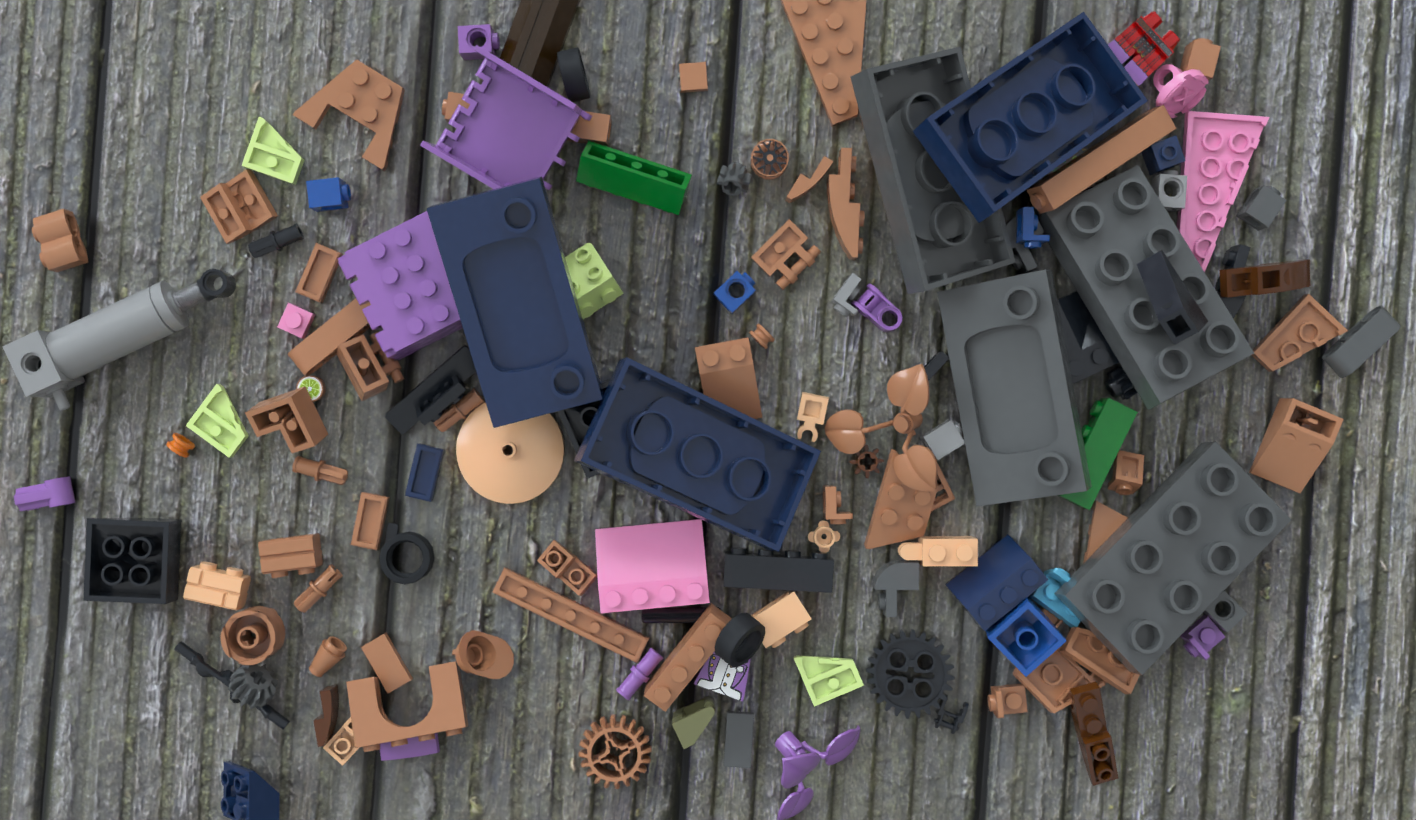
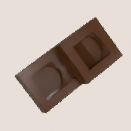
M338 685L327 686L320 691L323 714L313 720L318 747L324 746L332 738L336 727L339 710Z

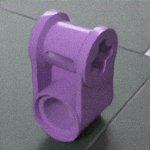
M869 283L866 286L867 290L857 301L853 300L851 305L881 331L893 332L902 323V313L880 290ZM873 297L869 304L865 306V303ZM884 313H892L895 316L896 323L894 326H886L883 323L882 315Z

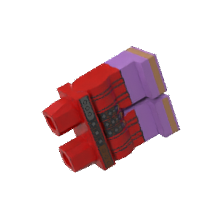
M1155 11L1144 18L1142 16L1108 44L1121 64L1130 56L1133 57L1124 68L1138 87L1174 53L1173 49L1180 41V38L1171 30L1162 38L1155 32V29L1162 23V19Z

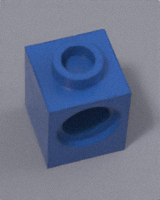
M336 177L306 181L310 209L320 212L349 208L348 201L351 200V190L344 180Z
M736 271L713 295L733 314L756 292L753 288L756 283L746 272L741 275ZM733 284H740L744 288L743 296L740 298L732 297L729 294V287Z

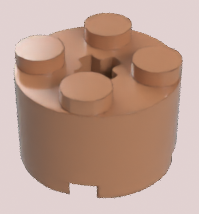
M264 606L249 607L235 613L228 619L221 632V645L225 654L229 658L232 657L238 661L239 664L255 665L273 656L281 649L285 639V626L275 609ZM251 632L255 633L256 637H252Z

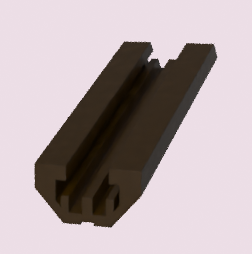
M521 0L500 59L549 87L558 63L557 52L563 49L581 0Z

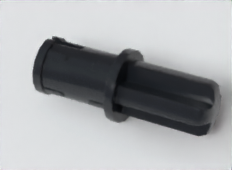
M296 223L278 232L270 231V235L249 243L248 248L252 256L258 258L275 250L282 251L283 247L303 240L304 235Z

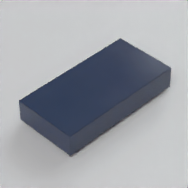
M417 443L405 496L429 502L433 501L445 449Z

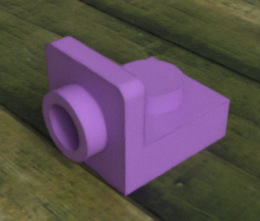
M1203 615L1181 635V638L1186 642L1183 646L1194 658L1198 656L1207 660L1210 657L1207 652L1224 639L1225 636L1208 616Z

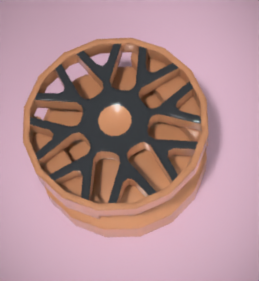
M775 139L760 141L754 147L751 154L753 172L765 180H773L780 177L785 172L789 162V153L786 147Z

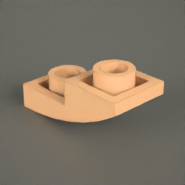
M351 717L323 747L342 766L359 749L355 748Z

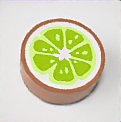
M313 375L302 377L296 386V389L305 386L313 402L319 401L326 391L323 380Z

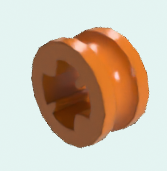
M174 433L172 435L173 440L168 441L166 446L179 456L187 458L189 456L188 451L190 449L193 450L195 444L185 436Z

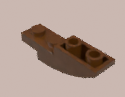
M1310 259L1220 270L1221 297L1262 295L1311 286Z
M1095 681L1071 688V713L1091 784L1095 786L1119 779L1112 737L1107 731L1099 685Z

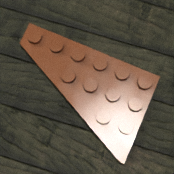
M780 0L831 126H836L857 117L858 104L850 77L861 72L866 0Z

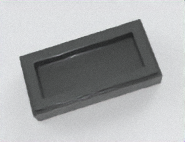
M727 711L724 767L751 768L754 712Z

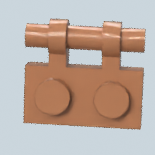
M789 219L751 259L769 277L778 270L783 276L776 284L784 290L790 283L793 285L798 280L797 276L807 266L811 267L815 263L814 259L821 251L815 245L806 251L801 245L808 237ZM795 253L800 259L789 269L784 262Z

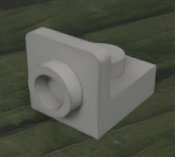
M854 273L848 276L831 300V302L836 304L834 309L845 317L848 314L855 316L858 312L856 308L846 302L847 299L852 301L861 289L858 286L861 278Z

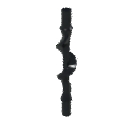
M182 641L178 643L174 650L189 660L191 665L196 666V671L200 676L215 677L229 687L230 677L233 674L231 670L219 672L206 663L200 653H197ZM230 691V700L233 703H239V699H232L233 692ZM266 704L262 708L256 706L265 719L268 718L282 730L289 724L290 721L270 705Z

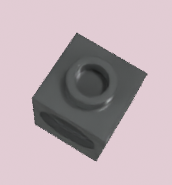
M1263 185L1252 191L1236 216L1259 231L1270 226L1287 200L1280 196L1281 193L1276 188Z
M1225 590L1203 612L1218 629L1229 632L1247 614ZM1222 601L1223 610L1216 614L1215 607L1217 603Z

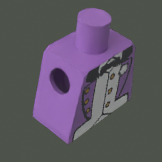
M714 651L696 673L694 684L743 701L751 658L740 667L733 668L715 654Z

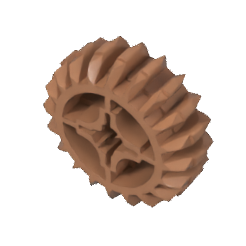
M612 714L609 723L603 716L600 718L601 727L596 722H592V731L585 730L583 735L587 739L581 740L579 744L582 748H585L579 751V757L586 758L581 762V767H590L586 772L587 777L596 774L595 784H598L601 779L605 780V788L609 787L610 782H614L615 789H619L620 781H623L626 787L630 786V777L638 781L640 779L638 772L646 773L647 767L644 764H648L651 761V757L646 754L652 751V747L644 745L649 742L650 738L648 735L640 737L644 732V727L641 726L635 730L636 720L632 719L628 725L625 723V715H622L620 722H616V715ZM614 732L624 733L632 740H620ZM604 734L606 747L600 750V753L594 755V743ZM612 746L617 747L616 750L618 748L621 749L619 758L614 756V753L613 755L610 754ZM637 748L635 762L626 768L624 756L631 753L632 749ZM599 762L601 764L611 763L612 765H614L616 771L604 768L599 764Z

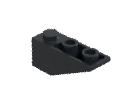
M1160 250L1139 262L1137 267L1158 321L1175 345L1200 332L1208 320L1164 252Z

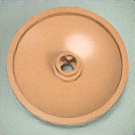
M485 402L475 408L462 424L457 438L456 455L458 466L464 479L478 494L495 502L514 504L539 496L553 484L564 462L565 443L561 428L551 413L493 428ZM506 445L512 446L513 453L511 455L504 453Z

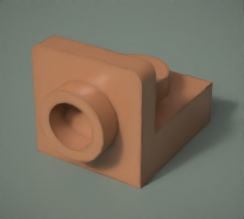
M1119 450L1113 463V477L1108 483L1107 489L1116 491L1120 495L1134 494L1143 484L1144 455Z
M823 485V518L826 520L830 519V524H846V519H853V513L837 512V507H841V492L836 491V486Z
M1022 683L991 687V695L987 697L988 707L998 719L1004 718L1005 714L1028 712L1025 686Z

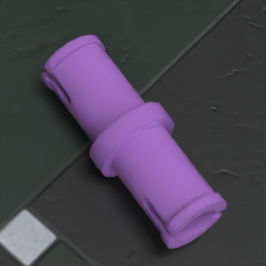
M650 647L636 666L633 665L630 670L632 672L616 689L617 692L625 699L630 700L643 682H648L650 679L648 676L664 658Z

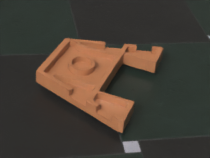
M356 59L293 113V116L317 129L331 106L376 133L362 158L385 171L405 89Z
M1042 607L1041 610L1058 628L1063 621ZM1062 647L1058 648L1027 677L1016 667L1013 675L1050 713H1056L1072 704L1071 688L1095 681L1101 688L1107 683L1091 671L1086 673L1073 659L1060 651Z

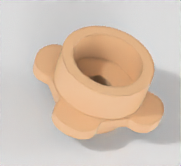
M825 520L820 521L818 527L808 534V540L819 546L820 552H828L834 542L840 539V533L833 531ZM823 534H826L827 537L826 539H822L821 536Z

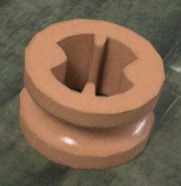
M758 323L756 330L750 331L749 334L766 350L768 348L767 344L769 342L773 343L775 339Z

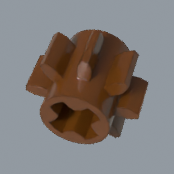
M867 444L863 447V451L855 453V460H849V463L856 464L857 466L854 473L858 474L862 470L864 471L865 478H869V472L871 471L880 473L876 467L878 463L884 462L883 459L876 456L879 449L875 448L872 452H869ZM865 454L873 459V462L869 463L866 469L865 465L860 464V459H864Z

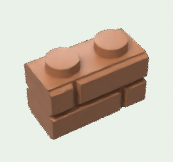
M319 533L268 539L258 543L259 556L261 557V572L263 574L271 573L272 578L288 576V571L298 570L299 575L314 573L316 567L323 565Z

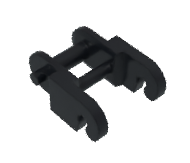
M945 700L939 701L940 709H936L938 717L934 719L935 728L941 725L951 729V734H954L955 731L959 730L958 724H963L969 703L964 702V708L960 709L959 713L953 714L944 710ZM947 715L954 718L953 724L942 720L943 716Z

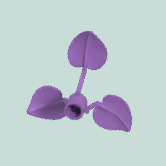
M858 725L857 728L847 730L836 736L828 745L826 752L814 749L805 741L800 742L791 731L783 733L776 740L775 747L785 757L782 758L783 772L781 785L787 789L798 784L797 792L791 793L782 803L777 820L791 818L809 805L814 793L811 788L804 789L802 781L818 765L820 758L826 759L825 763L827 765L836 764L846 758L854 749L859 739L860 727Z

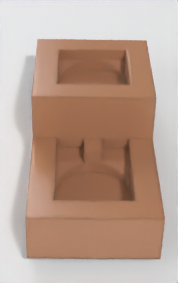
M824 156L810 179L800 174L785 201L792 203L806 195L826 175L834 161Z

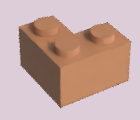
M305 386L261 401L245 412L257 437L280 430L292 454L316 446L328 435Z

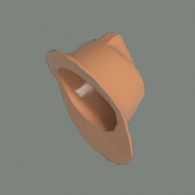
M472 630L466 632L460 639L457 648L452 651V655L455 656L457 665L461 670L489 679H500L507 676L514 664L513 652L505 640L480 631Z

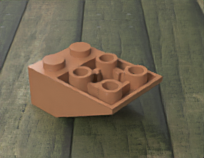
M1280 398L1249 473L1294 492L1301 493L1333 446L1344 419L1294 398Z

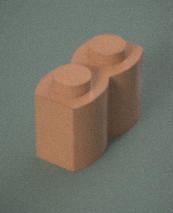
M61 209L33 218L34 227H32V234L35 240L41 244L39 256L44 267L50 271L60 272L88 263L87 252L80 237L77 220L72 211Z

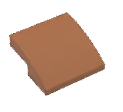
M250 169L244 170L227 183H219L200 197L226 244H230L252 233L278 217L254 172Z

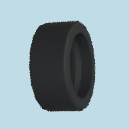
M579 48L557 52L560 72L568 100L577 102L591 98Z
M409 531L399 533L388 539L381 549L379 559L381 569L386 577L395 583L405 585L415 583L425 577L433 567L435 557L433 547L428 539L419 533ZM400 543H414L422 551V565L414 573H401L392 564V552Z
M741 613L735 616L720 632L714 647L715 654L731 667H740L752 658L759 649L765 636V626L748 613Z

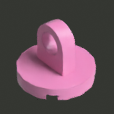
M1172 64L1162 65L1157 69L1153 77V84L1159 91L1156 107L1164 105L1171 118L1177 117L1175 114L1180 111L1182 114L1190 111L1204 97L1207 90L1205 85L1208 84V79L1200 70L1191 69L1182 72L1181 69ZM1172 72L1173 79L1164 85V77Z

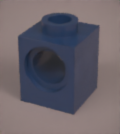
M1177 135L1154 143L1141 152L1150 176L1186 161Z

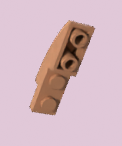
M841 148L838 156V175L829 174L827 177L828 209L836 237L849 260H856L858 254L863 252V238L859 237V227L864 226L865 212L860 211V203H849L850 199L854 200L855 183L850 182L851 172L855 173L856 156H852V148Z

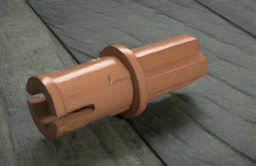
M473 388L460 401L444 411L443 415L434 424L439 431L445 432L463 418L465 420L468 413L485 401L480 393Z
M297 456L293 462V472L314 477L315 481L325 480L344 485L348 479V471L346 469L328 465L324 460L317 462Z
M330 564L315 581L311 580L309 582L310 586L293 603L299 611L306 612L321 597H325L327 595L326 592L343 577L338 569L334 570L335 566Z

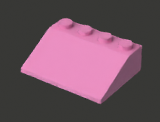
M702 519L595 529L601 613L710 603Z

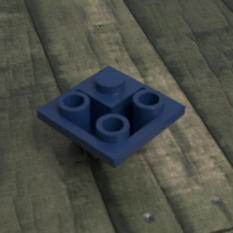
M230 761L224 762V771L221 773V782L224 786L223 798L221 800L223 816L232 820H279L280 793L255 771Z

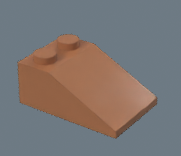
M749 338L695 347L703 394L754 419L762 418Z

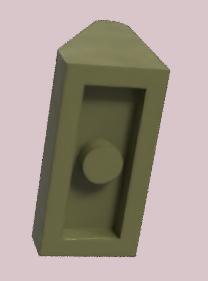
M706 696L673 712L672 726L683 749L695 744L715 714V700L712 696Z

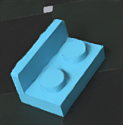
M1052 568L1044 571L1048 581L1030 594L1029 597L1059 620H1062L1070 628L1078 627L1080 620L1054 594L1064 583L1071 579V575L1061 568Z

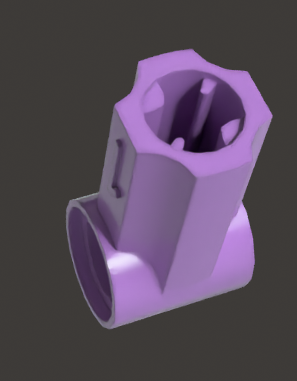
M71 477L46 480L43 484L17 488L14 495L15 505L20 511H29L46 506L51 508L75 503Z

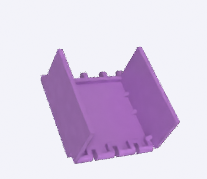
M476 45L474 50L483 56L484 60L475 75L484 81L480 85L472 80L462 100L469 103L470 106L467 109L459 104L448 124L457 128L453 133L445 128L436 145L422 141L420 146L492 189L542 176L545 188L550 190L552 185L544 181L554 162L564 167L566 161L557 156L568 137L575 142L579 141L580 138L571 132L580 116L588 121L591 120L592 116L575 103Z
M427 211L346 251L345 255L337 258L347 280L355 277L358 278L357 281L350 284V287L359 305L370 302L371 305L362 309L372 330L380 327L383 328L382 331L375 334V337L387 358L400 360L463 328Z

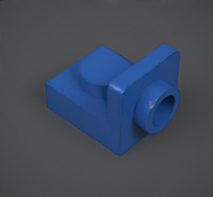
M1022 207L1016 211V244H1024V248L1029 249L1041 248V244L1050 241V235H1034V231L1038 227V216L1034 214V207Z

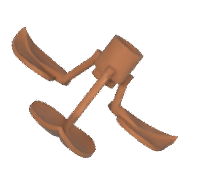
M923 364L901 370L889 379L887 384L889 400L893 405L901 407V412L893 420L863 428L862 415L848 409L833 414L825 424L826 436L839 451L845 454H855L865 446L866 438L864 433L894 426L898 432L908 434L902 447L904 453L896 456L893 462L897 477L906 486L918 491H934L937 489L938 467L932 451L922 445H913L908 449L912 437L916 435L914 430L922 424L923 418L921 413L926 409L929 402V383Z

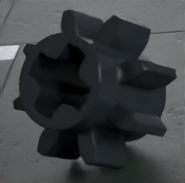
M1117 366L1107 373L1110 379L1104 383L1113 398L1117 399L1121 396L1122 400H1127L1138 393L1121 366Z

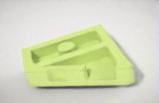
M259 117L242 166L296 185L305 160L265 119Z
M221 384L214 386L186 424L189 429L229 458L234 457L249 436L224 386Z
M800 655L793 657L814 707L864 686L853 659Z

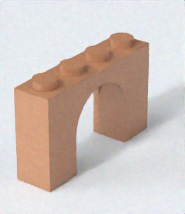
M457 662L429 666L433 693L432 706L428 715L421 722L409 727L395 724L385 714L378 677L346 682L355 748L363 747L364 752L381 749V743L391 742V747L408 744L407 738L418 737L419 742L435 739V733L444 731L446 732V737L463 734L462 728L469 726L460 667L457 665Z

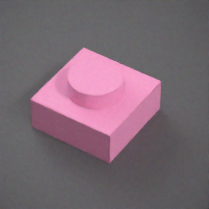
M288 303L277 327L305 339L316 314Z

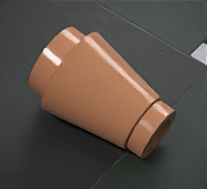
M334 636L323 640L309 666L310 672L317 677H322L343 659L347 650L344 642Z

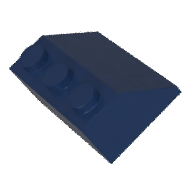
M1007 534L978 557V566H967L945 585L975 623L985 631L1047 582L1048 578L1032 558Z

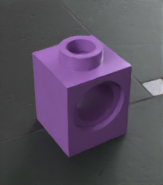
M490 24L458 26L459 54L463 60L484 59L483 56L474 50L475 47L473 46L474 41L479 37L486 38V42L481 48L496 56L495 50L500 49L499 34L494 33Z

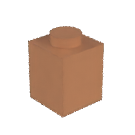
M1205 38L1193 40L1185 46L1180 69L1182 72L1191 69L1200 70L1209 81L1213 78L1221 46L1214 45L1211 40Z

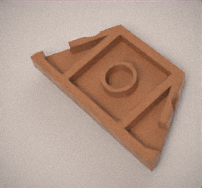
M894 449L890 451L864 543L866 549H873L924 536L938 490V485L934 491H918L902 483L894 470V459L900 455Z

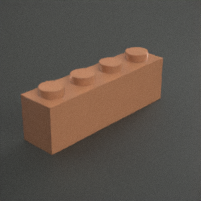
M710 603L646 683L644 697L666 712L713 654L720 632L732 618Z

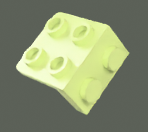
M591 243L584 244L565 257L583 319L590 317L594 312L624 294Z

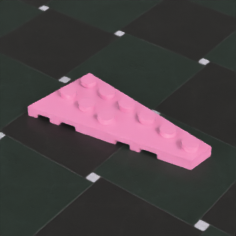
M1196 111L1185 113L1182 152L1186 161L1181 163V175L1187 176L1185 209L1178 211L1177 228L1204 272L1216 247L1215 242L1221 228L1226 223L1228 211L1236 199L1249 168L1248 164L1251 156L1259 144L1261 132L1266 126L1269 117Z

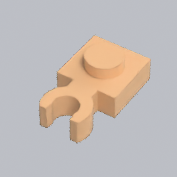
M802 392L797 420L804 421V424L798 428V439L802 438V433L805 430H810L813 434L812 442L817 440L818 430L815 424H824L829 397Z

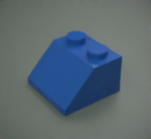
M1029 597L1025 598L985 630L988 639L1025 677L1067 641L1044 612Z

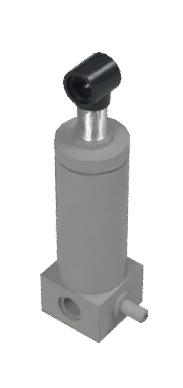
M209 269L202 274L197 283L176 292L169 283L163 280L53 332L37 330L3 346V349L25 396L54 397L59 410L63 411L70 408V403L64 392L84 383L83 375L188 327L187 309L206 300L209 302L215 298L231 296L236 289V281L228 272L219 269ZM221 277L223 281L222 287L216 290L214 288V281Z

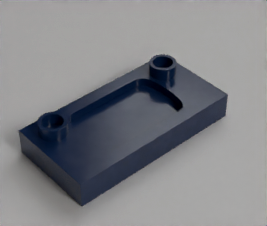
M1082 12L926 118L913 130V133L975 219L980 223L1148 100L1087 15Z
M542 176L426 208L493 428L602 400L603 388Z
M626 357L618 361L603 399L596 410L574 461L767 550L779 552L821 451Z

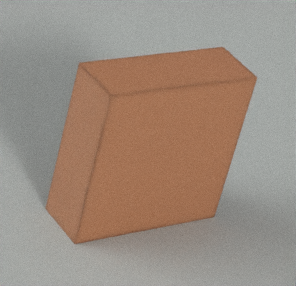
M706 62L679 64L681 93L708 91Z

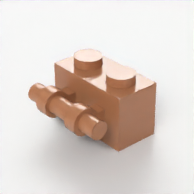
M378 332L369 336L373 342L372 345H369L364 334L338 345L336 355L361 401L385 391L389 383L387 375H391L394 383L404 380L400 371L402 367L398 360L395 361L394 359L387 358L386 354L383 353L375 337V334ZM376 354L380 355L385 364L384 366H380L375 356Z

